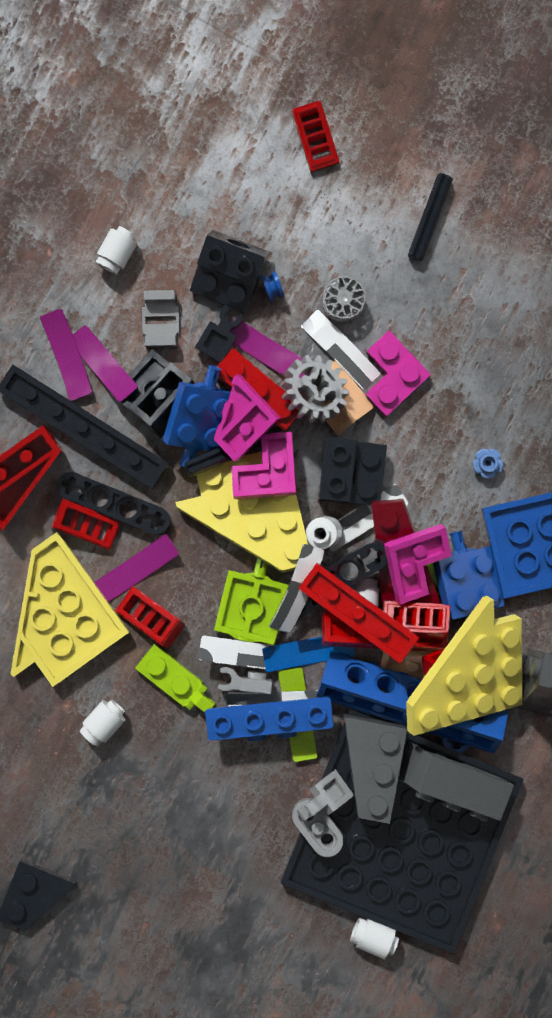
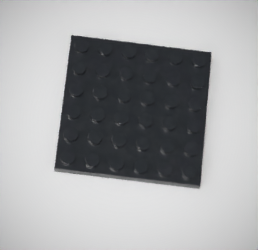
M349 708L347 715L379 720L352 708ZM343 723L321 780L334 770H337L354 794L345 725ZM407 731L403 754L409 741L434 754L436 752L445 755V758L462 764H468L512 783L514 787L501 821L491 817L488 818L487 822L469 815L471 810L463 807L460 812L443 806L444 801L437 798L434 799L433 803L415 796L417 790L398 779L390 824L358 818L353 796L329 814L342 833L343 846L341 850L331 857L321 856L313 849L302 833L299 832L280 883L455 954L523 778L419 735L413 736ZM324 834L321 837V841L325 844H329L333 840L331 834Z

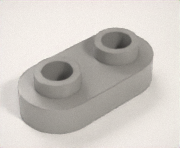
M311 798L299 800L292 810V819L295 826L319 855L324 857L336 855L343 846V836L340 829L330 816L325 813L323 808L313 815L312 818L303 821L297 810L309 802ZM324 834H331L333 840L331 843L325 844L321 841V837Z

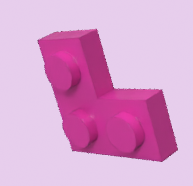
M390 330L366 351L373 361L386 373L365 394L385 417L431 375Z
M292 432L267 433L261 437L263 464L231 466L234 500L296 495Z
M442 524L384 543L395 600L399 604H404L429 595L423 566L451 556L447 530Z

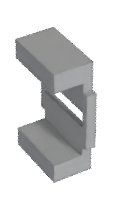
M175 290L144 291L145 307H142L143 335H146L145 347L177 348L176 334H179V306H176ZM176 316V324H146V317Z

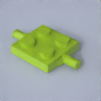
M257 558L254 573L243 574L228 570L214 631L227 633L239 641L263 642L274 645L278 630L270 628L269 625L289 585L273 581L267 577L268 564L263 562V566L260 568L262 560Z

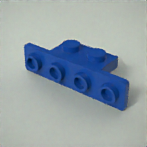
M328 696L209 708L205 711L207 733L210 741L247 737L248 741L265 740L266 735L278 734V738L296 737L297 732L330 729L333 727L331 699Z

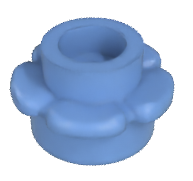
M482 449L476 453L473 469L477 474H480L483 478L490 479L495 477L496 473L499 474L502 471L503 461L500 459L501 455L497 450ZM487 460L491 462L490 466H486L485 462Z

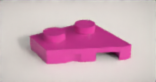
M237 374L232 380L231 384H233L228 401L225 402L222 411V421L218 425L214 436L217 444L234 462L239 461L281 418L240 374Z

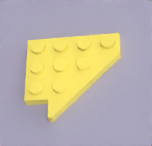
M262 451L244 455L239 461L234 462L232 460L196 475L201 496L176 502L178 510L282 573L295 570L303 544L308 545L297 496L236 500L233 498L231 466L263 464Z
M59 532L50 536L31 551L11 668V675L15 677L33 663H36L49 683L54 687L129 633L125 624Z
M488 596L482 597L406 701L407 731L415 736L522 705V618L513 614L494 619V600Z

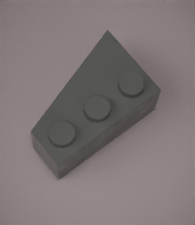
M528 648L527 654L522 655V705L517 706V709L552 716V653Z
M343 714L358 818L390 824L407 728L400 724Z
M409 741L402 756L398 779L417 790L415 796L432 803L435 798L443 800V806L460 812L462 807L471 810L469 815L486 822L489 817L501 821L514 787L512 783L501 777L468 764H462L445 758V755L436 752L434 754Z

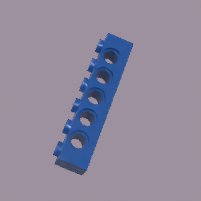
M330 651L316 697L328 696L331 702L407 726L406 701L422 680L413 678L405 672H395L382 668L377 663L354 659L346 653ZM348 678L357 680L358 684L351 682ZM378 688H384L388 693H384ZM509 709L475 718L477 722L468 720L427 733L494 754L503 741Z

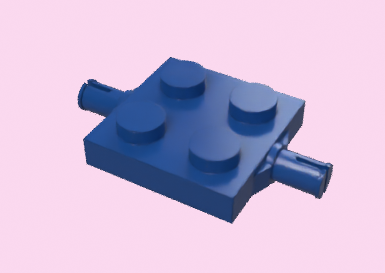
M208 365L204 382L195 384L179 382L163 441L167 445L184 448L181 461L179 462V465L185 467L184 463L195 457L196 451H211L220 447L214 440L218 425L222 421V411L225 402L229 399L231 390L220 389L216 386L221 368L214 365Z
M462 530L449 533L454 551L451 552L450 557L433 562L442 604L450 605L449 620L461 617L468 618L484 596L494 600V609L505 606L491 546L479 549L466 548Z

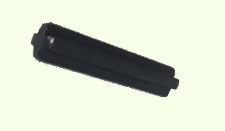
M444 173L437 174L408 252V257L413 260L422 261L425 257L453 178Z
M261 438L246 454L262 448ZM218 447L186 461L184 466L187 474L190 477H194L232 461V459L221 447Z

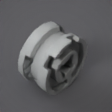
M348 276L337 277L331 280L325 287L322 307L326 315L333 321L339 323L353 321L363 310L366 301L365 291L356 279Z

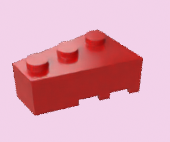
M45 424L0 455V528L2 531L62 451L61 446Z

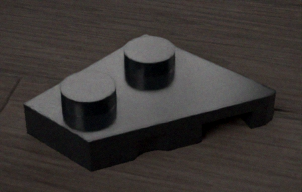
M21 859L1 905L0 921L25 931L75 886L76 881Z

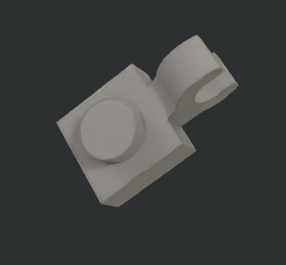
M225 666L220 668L221 673H228L232 678L229 684H219L218 688L220 690L229 691L235 689L271 694L272 679H266L267 673L248 671V677L238 676L231 667Z
M334 770L309 789L314 798L300 807L297 812L303 821L315 815L322 808L329 815L352 798L354 794L337 770Z

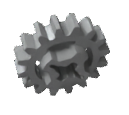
M306 355L301 361L295 360L283 374L286 379L280 384V387L287 391L283 394L282 399L291 401L288 407L289 411L295 408L299 411L297 418L300 419L304 415H308L309 423H313L317 417L321 423H324L329 417L333 419L340 412L339 410L346 405L347 402L344 399L349 395V391L342 387L348 381L347 379L339 378L338 375L342 371L341 368L335 370L331 368L332 360L324 364L322 363L321 356L317 355L312 361L309 355ZM308 372V375H303L299 378L300 374ZM328 400L331 401L330 404L322 406V403H326Z

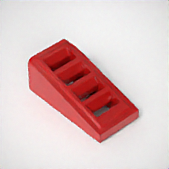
M318 100L292 109L291 117L310 173L339 164V158L321 101ZM314 115L317 116V118L302 123V119ZM320 126L321 131L306 135V130ZM325 139L326 143L310 148L309 143ZM326 150L329 151L330 155L316 160L313 159L312 155Z
M61 499L50 527L110 550L121 521L66 499ZM68 508L74 511L68 526H64L62 523ZM80 513H83L85 517L80 530H74ZM93 517L97 521L90 536L86 532ZM103 522L109 523L103 540L97 539Z
M132 586L115 610L165 648H169L185 626L183 621L134 586ZM140 598L143 601L140 603L135 612L131 615L128 612L133 607L137 599ZM151 606L152 609L142 622L139 621L147 607ZM159 613L162 614L154 628H149ZM169 620H170L171 623L168 625V627L166 628V630H165V631L163 632V634L160 636L159 634L162 632V630L164 629V627L167 625V623H168Z
M384 601L383 611L392 618L394 611L399 612V623L418 637L443 641L448 635L450 605L416 602L399 604L396 601ZM407 613L412 614L411 625H406ZM420 615L425 616L424 626H419ZM433 617L437 618V627H432Z

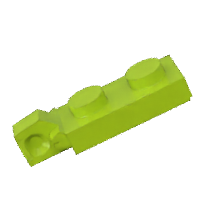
M157 644L150 648L135 667L141 674L189 710L196 705L205 712L207 709L215 706V702L204 694L208 687L202 683L203 681Z

